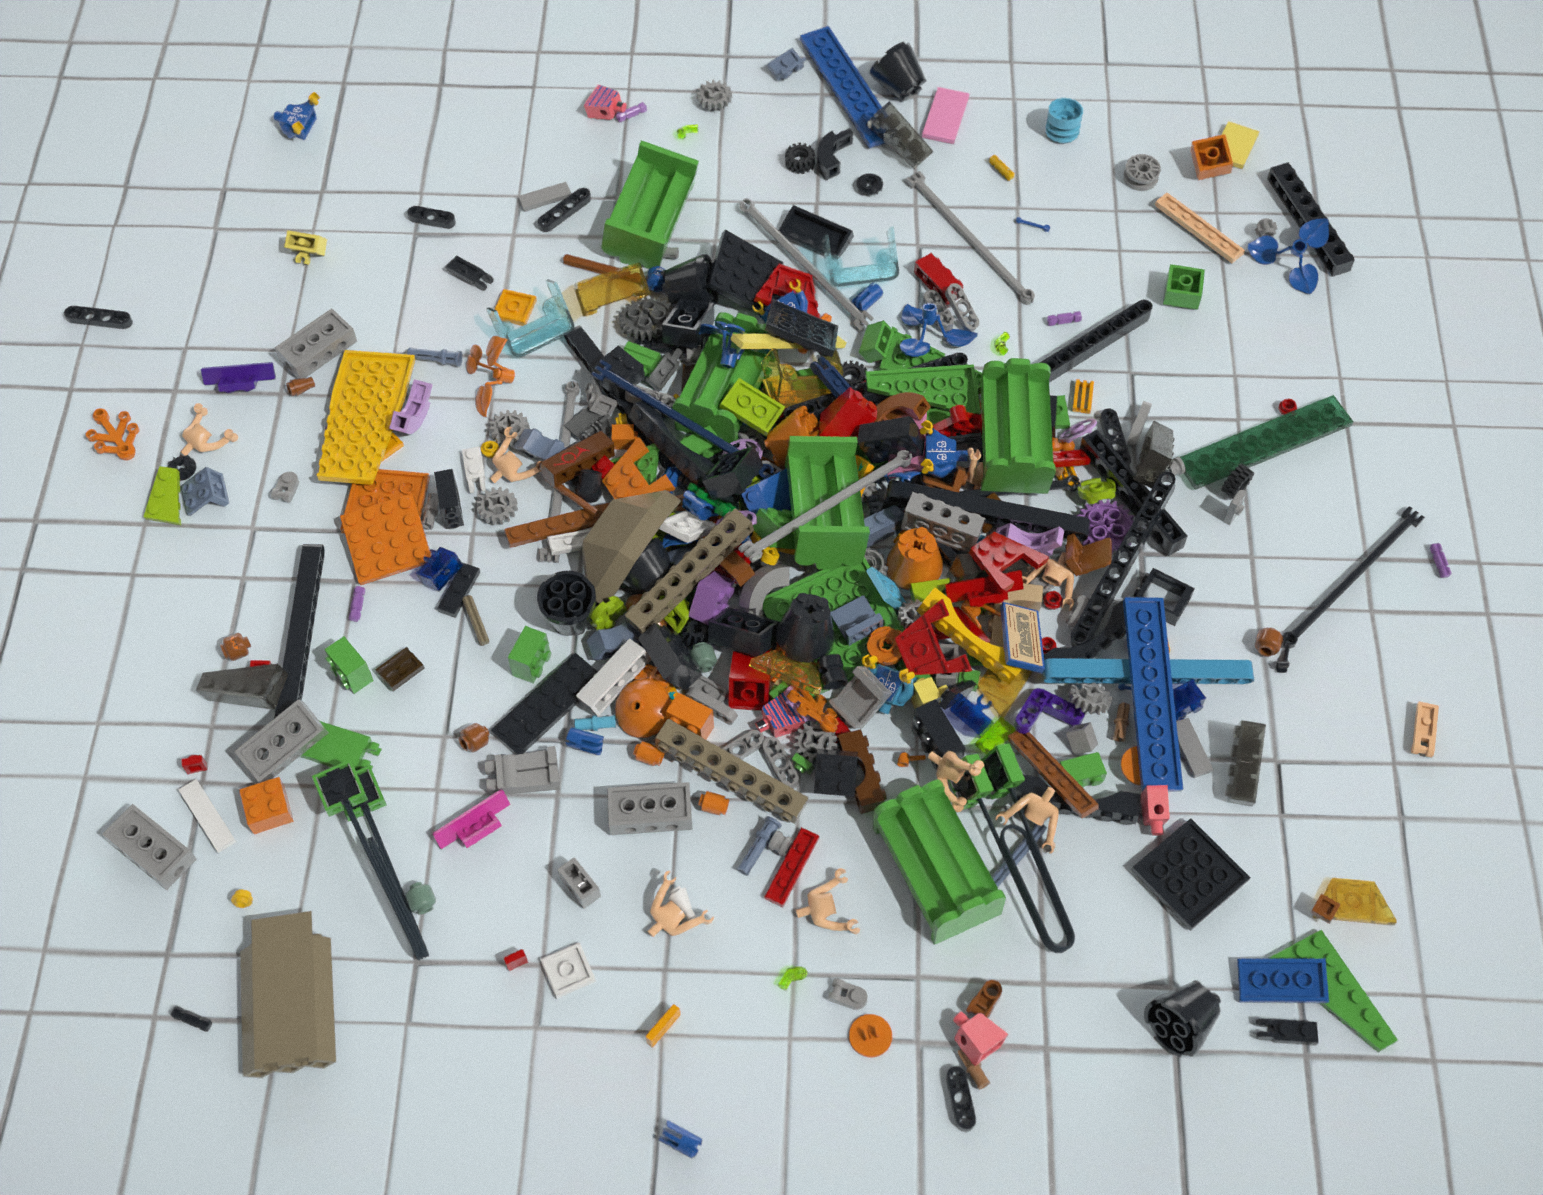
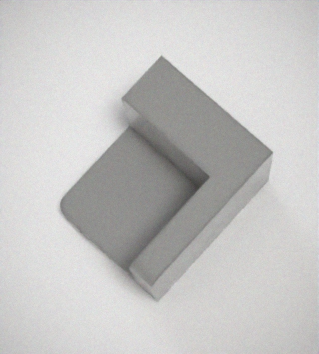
M1091 722L1073 725L1066 732L1073 754L1092 752L1098 745Z

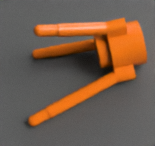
M965 600L961 605V609L985 634L979 621L976 619L981 613L980 607H970L968 601ZM986 604L982 606V608L1001 617V613Z

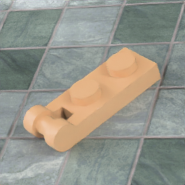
M1420 701L1417 703L1411 753L1417 755L1422 753L1426 757H1433L1439 705ZM1421 741L1427 742V746L1421 745Z

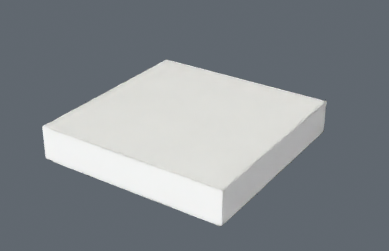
M580 942L540 959L556 999L596 982Z

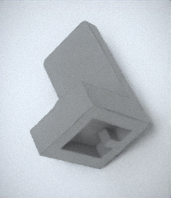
M594 378L591 383L587 384L585 393L589 410L602 416L611 415L617 406V401L600 394L598 382Z

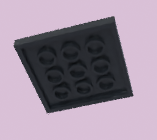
M725 229L721 234L707 287L760 315L759 312L753 311L752 306L756 310L761 309V305L755 302L754 298L779 264L783 265L784 262ZM772 293V298H771L770 304L772 303V300H773L774 297H775V294H774V293ZM763 304V310L766 311L765 307H767V305Z
M773 299L764 330L772 336L784 338L789 343L795 342L800 344L806 350H815L821 356L832 357L835 352L839 326Z
M1191 818L1131 869L1190 931L1251 878Z

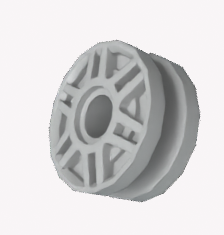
M1134 155L1126 163L1123 174L1124 181L1127 186L1134 190H1150L1157 185L1161 166L1150 155Z

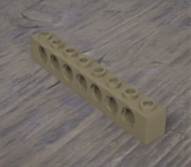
M736 508L732 512H728L718 525L712 527L705 538L697 542L695 548L687 552L677 565H673L664 578H660L649 592H645L642 595L641 600L636 605H632L627 610L625 616L628 622L641 634L653 623L658 624L701 580L707 577L754 531L752 522ZM733 529V532L726 533L727 530ZM716 542L720 543L718 546H712ZM701 556H706L705 559L699 560ZM693 569L690 573H685L686 570ZM679 582L677 586H671L673 583ZM662 595L665 596L664 599H662V600H657L658 597H660V596H662ZM646 609H651L649 613H643Z
M667 719L655 738V746L661 752L670 753L681 763L686 762L695 771L709 775V778L714 782L723 783L730 791L734 793L739 792L744 795L746 800L762 805L764 810L776 813L787 823L792 822L795 824L807 804V796L670 719ZM681 741L683 744L680 746H676L673 744V742ZM693 750H696V751H698L700 754L697 755V756H694V755H692L690 752L693 751ZM714 760V761H716L718 764H717V765H710V764H708V761ZM732 770L735 774L727 775L725 771ZM750 780L753 784L745 785L743 781ZM768 790L770 794L763 795L760 791ZM785 800L788 804L781 805L778 803V801Z

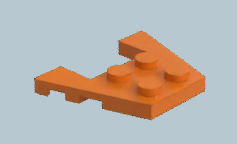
M640 437L634 441L602 480L614 499L664 490L669 492L675 490L666 474L649 485L634 464L635 461L649 452Z

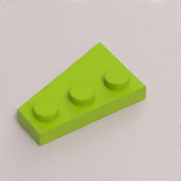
M159 466L143 516L146 520L181 525L179 512L181 510L179 503L180 474L177 469Z

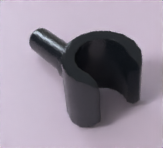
M1289 649L1284 650L1283 660L1277 661V673L1287 672V668L1290 665L1288 661Z

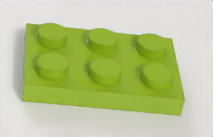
M738 378L719 406L723 410L733 413L736 418L765 436L770 432L785 409V406Z

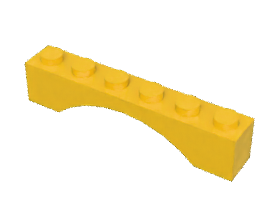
M934 588L916 612L922 616L939 600L944 599L950 615L934 621L932 624L940 632L951 638L955 644L965 649L970 656L980 661L984 667L994 672L1002 681L1010 684L1022 668L1006 664L1003 647L985 642L969 631L958 618L951 600L937 588Z

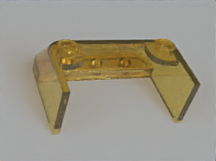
M640 262L584 279L574 284V290L583 317L587 316V314L597 313V309L601 306L632 296L642 299L651 295Z
M835 346L833 356H827L825 359L843 377V368ZM772 348L761 362L771 398L785 406V409L789 406L831 393L818 375L797 376L794 367L789 364H780L776 348Z

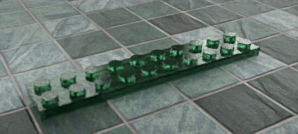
M1332 395L1181 456L1180 458L1185 465L1184 475L1196 490L1228 477L1241 463L1248 468L1348 428L1352 426L1354 421L1336 397Z

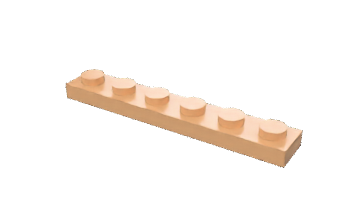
M1165 193L1156 200L1155 206L1229 262L1234 263L1244 254L1245 250L1169 193Z

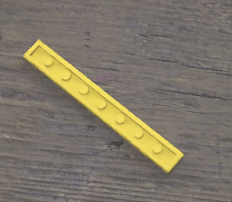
M732 334L730 339L741 349H804L800 344L795 342L789 343L780 336H772L770 334ZM837 335L835 348H845L847 342Z

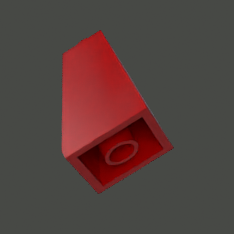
M849 387L820 413L819 436L857 437L858 439L859 425L872 423L877 419L876 405L866 400L860 392Z
M733 651L729 675L728 707L732 709L762 711V707L769 703L773 651H767L760 657H752L747 653Z

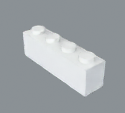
M629 638L580 690L576 697L585 707L599 717L619 695L621 690L651 661V658L645 649Z

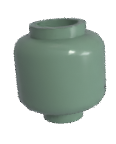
M705 642L697 643L692 647L689 655L699 664L700 667L698 669L703 673L711 671L712 667L717 663L714 648Z
M421 882L412 884L409 887L410 890L405 895L410 910L418 915L433 910L436 898L431 886Z

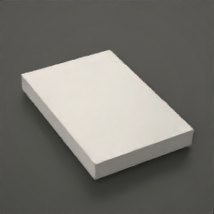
M686 510L668 517L659 529L689 543L707 536L716 524L709 520L702 521Z

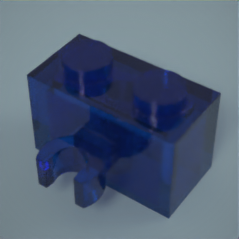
M439 547L436 551L430 549L432 556L430 558L423 557L426 563L416 573L424 586L438 592L463 566L455 552L443 547Z
M1193 679L1173 689L1176 721L1183 720L1187 714L1191 712L1197 713L1203 708L1206 697Z
M981 694L977 698V704L974 705L965 696L961 695L949 710L976 735L982 738L994 725L993 720L983 713V710L991 708L993 703L989 701L986 705L981 704L982 699L985 697Z

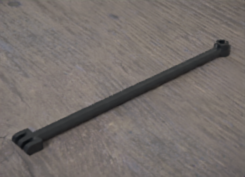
M1069 475L1066 479L1052 481L1049 490L1067 489L1071 492L1076 491L1080 485V479L1075 475ZM1074 482L1075 486H1070L1068 483ZM981 489L959 491V493L985 498L992 493H995L997 496L1022 494L1018 492L981 491ZM880 495L867 497V502H871L868 504L869 509H871L869 511L870 515L893 506L888 504L885 499L881 500Z
M1409 506L1401 515L1404 519L1291 632L1283 634L1282 646L1285 645V641H1290L1291 643L1287 642L1285 648H1294L1298 638L1411 525L1417 527L1425 517L1421 515L1417 519L1416 516L1419 512L1414 511L1410 514L1413 508Z

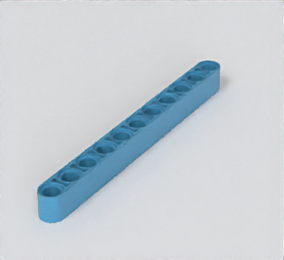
M1053 658L1044 660L1045 670L1043 671V679L1045 683L1131 684L1129 659ZM1170 659L1172 684H1249L1254 682L1253 665L1250 660Z

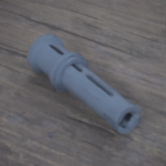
M411 347L407 351V354L415 355V359L438 361L442 365L455 364L460 367L463 359L462 351L451 352L447 349L434 351Z
M766 816V822L761 830L756 832L754 843L737 868L741 874L749 875L766 845H769L777 829L782 827L781 823L773 817Z

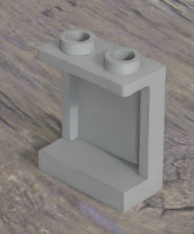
M857 666L853 671L855 676L836 698L829 700L832 709L845 719V723L852 729L863 728L892 694L866 666Z

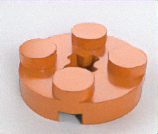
M888 626L874 630L867 643L869 656H876L878 658L877 664L884 666L898 663L902 659V655L895 638L902 632L898 629H891ZM884 642L892 644L889 650L882 648Z

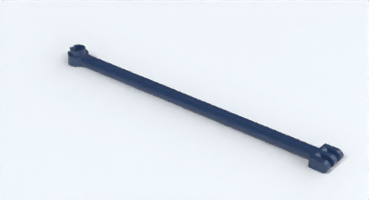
M600 359L599 363L604 368L595 367L600 374L598 375L596 372L591 373L593 377L601 382L606 378L728 454L739 451L738 448L610 371L612 366ZM767 463L763 464L764 466L759 471L763 479L774 474L773 467ZM765 470H770L769 475H764Z

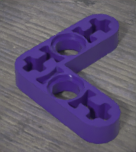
M1036 688L1032 691L1016 716L1014 728L1019 733H1028L1042 711L1070 725L1082 724L1085 712H1082L1080 707L1075 708L1073 703L1042 688ZM1041 697L1038 703L1035 702L1036 698ZM1057 704L1061 706L1062 709L1057 710L1052 705ZM1027 708L1034 709L1036 713L1028 712ZM1024 719H1027V723L1023 725Z

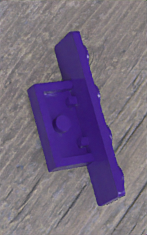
M273 362L201 368L204 385L218 384L219 392L226 393L237 390L251 391L256 389L258 381L274 380L276 378Z

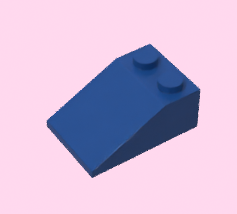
M787 468L747 486L746 491L740 494L747 511H751L756 515L759 508L767 509L770 507L781 511L783 509H791Z

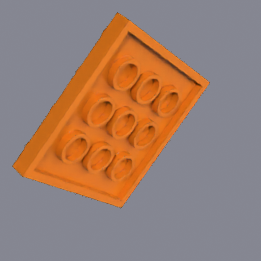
M378 469L372 485L352 483L344 514L413 493L421 518L430 475L429 473ZM341 524V533H345L343 525Z
M413 493L340 516L360 585L433 563Z

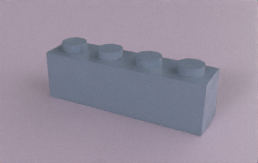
M893 505L864 518L865 526H869L870 530L867 547L902 531L901 526L904 512L898 506Z

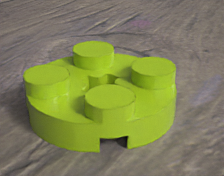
M1101 478L1083 481L1081 487L1078 486V495L1080 498L1087 500L1088 504H1095L1098 500L1113 499L1116 492L1115 482L1107 478V482L1101 481Z
M618 596L609 597L611 601L606 604L603 601L594 609L591 615L593 621L590 624L596 630L613 628L616 624L615 621L626 612L627 607Z

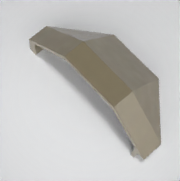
M664 490L613 499L585 537L581 546L585 577L594 585L596 591L595 607L603 601L605 604L611 601L609 597L616 594L633 565L663 522L671 513H675L677 506L681 502L680 499Z

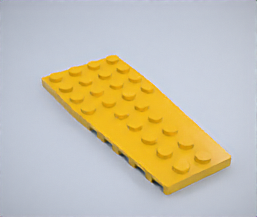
M344 350L330 401V415L327 417L328 425L324 433L325 441L322 444V457L319 459L320 468L319 473H317L319 481L373 484L393 429H389L394 411L400 412L405 401L416 360L415 355Z

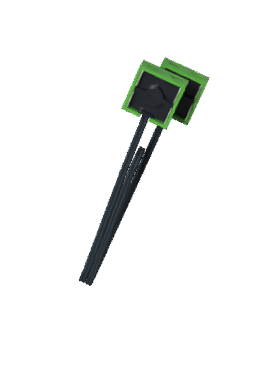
M1010 743L996 745L982 759H980L979 754L964 756L961 760L970 764L980 760L984 763V767L977 776H973L968 770H965L963 776L956 784L948 779L953 794L957 798L964 797L967 800L964 809L973 808L979 803L1041 941L1046 948L1054 953L1067 951L1075 942L1074 930L1023 810H1019L1018 813L1025 830L1016 824H1009L1002 829L999 838L982 800L987 795H990L991 800L1004 798L1010 793L1014 804L1018 801L1013 787H1017L1025 778ZM1007 829L1018 830L1024 836L1066 934L1067 945L1065 947L1055 944L1045 928L1005 842L1004 835Z
M350 759L313 775V781L328 816L330 817L344 811L348 822H352L417 960L420 961L423 957H429L425 942L413 913L408 906L403 889L369 810L371 809L373 812L387 806L370 765L356 771ZM364 814L374 835V838H368V842L357 818Z

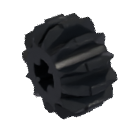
M694 618L690 619L691 622L687 621L681 630L682 640L686 642L687 647L701 642L710 645L708 643L709 626Z

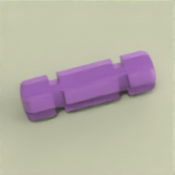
M644 102L637 104L638 106L634 105L627 108L624 113L618 112L616 114L617 120L623 122L626 118L630 119L639 115V112L644 113L647 111V106Z
M1080 311L1073 312V314L1069 312L1057 314V316L1049 315L1047 317L1049 326L1056 325V323L1059 325L1072 323V321L1080 322L1082 320Z
M1434 543L1431 545L1430 551L1434 555L1433 558L1437 569L1440 570L1438 572L1441 578H1448L1452 572L1450 567H1447L1449 564L1442 551V546L1440 543Z
M361 586L354 588L351 612L349 613L350 621L358 622L361 617L360 611H362L363 595H365V588Z

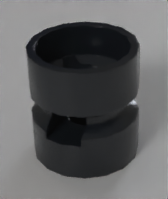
M830 654L816 661L819 673L822 674L821 682L825 690L837 689L848 683L846 672L842 669L844 665L841 655Z

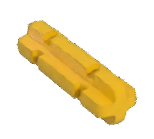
M997 155L990 156L989 163L1008 181L1014 178L1015 173Z

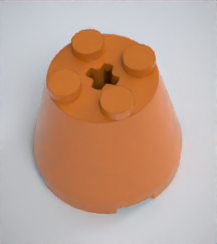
M801 406L794 410L767 434V439L764 442L767 449L772 451L774 455L773 460L777 466H785L789 436H819L820 424L813 413L809 414L806 411V406Z
M926 528L910 529L900 535L887 556V576L894 581L898 588L901 587L906 590L911 589V583L939 580L943 570V560L934 536Z

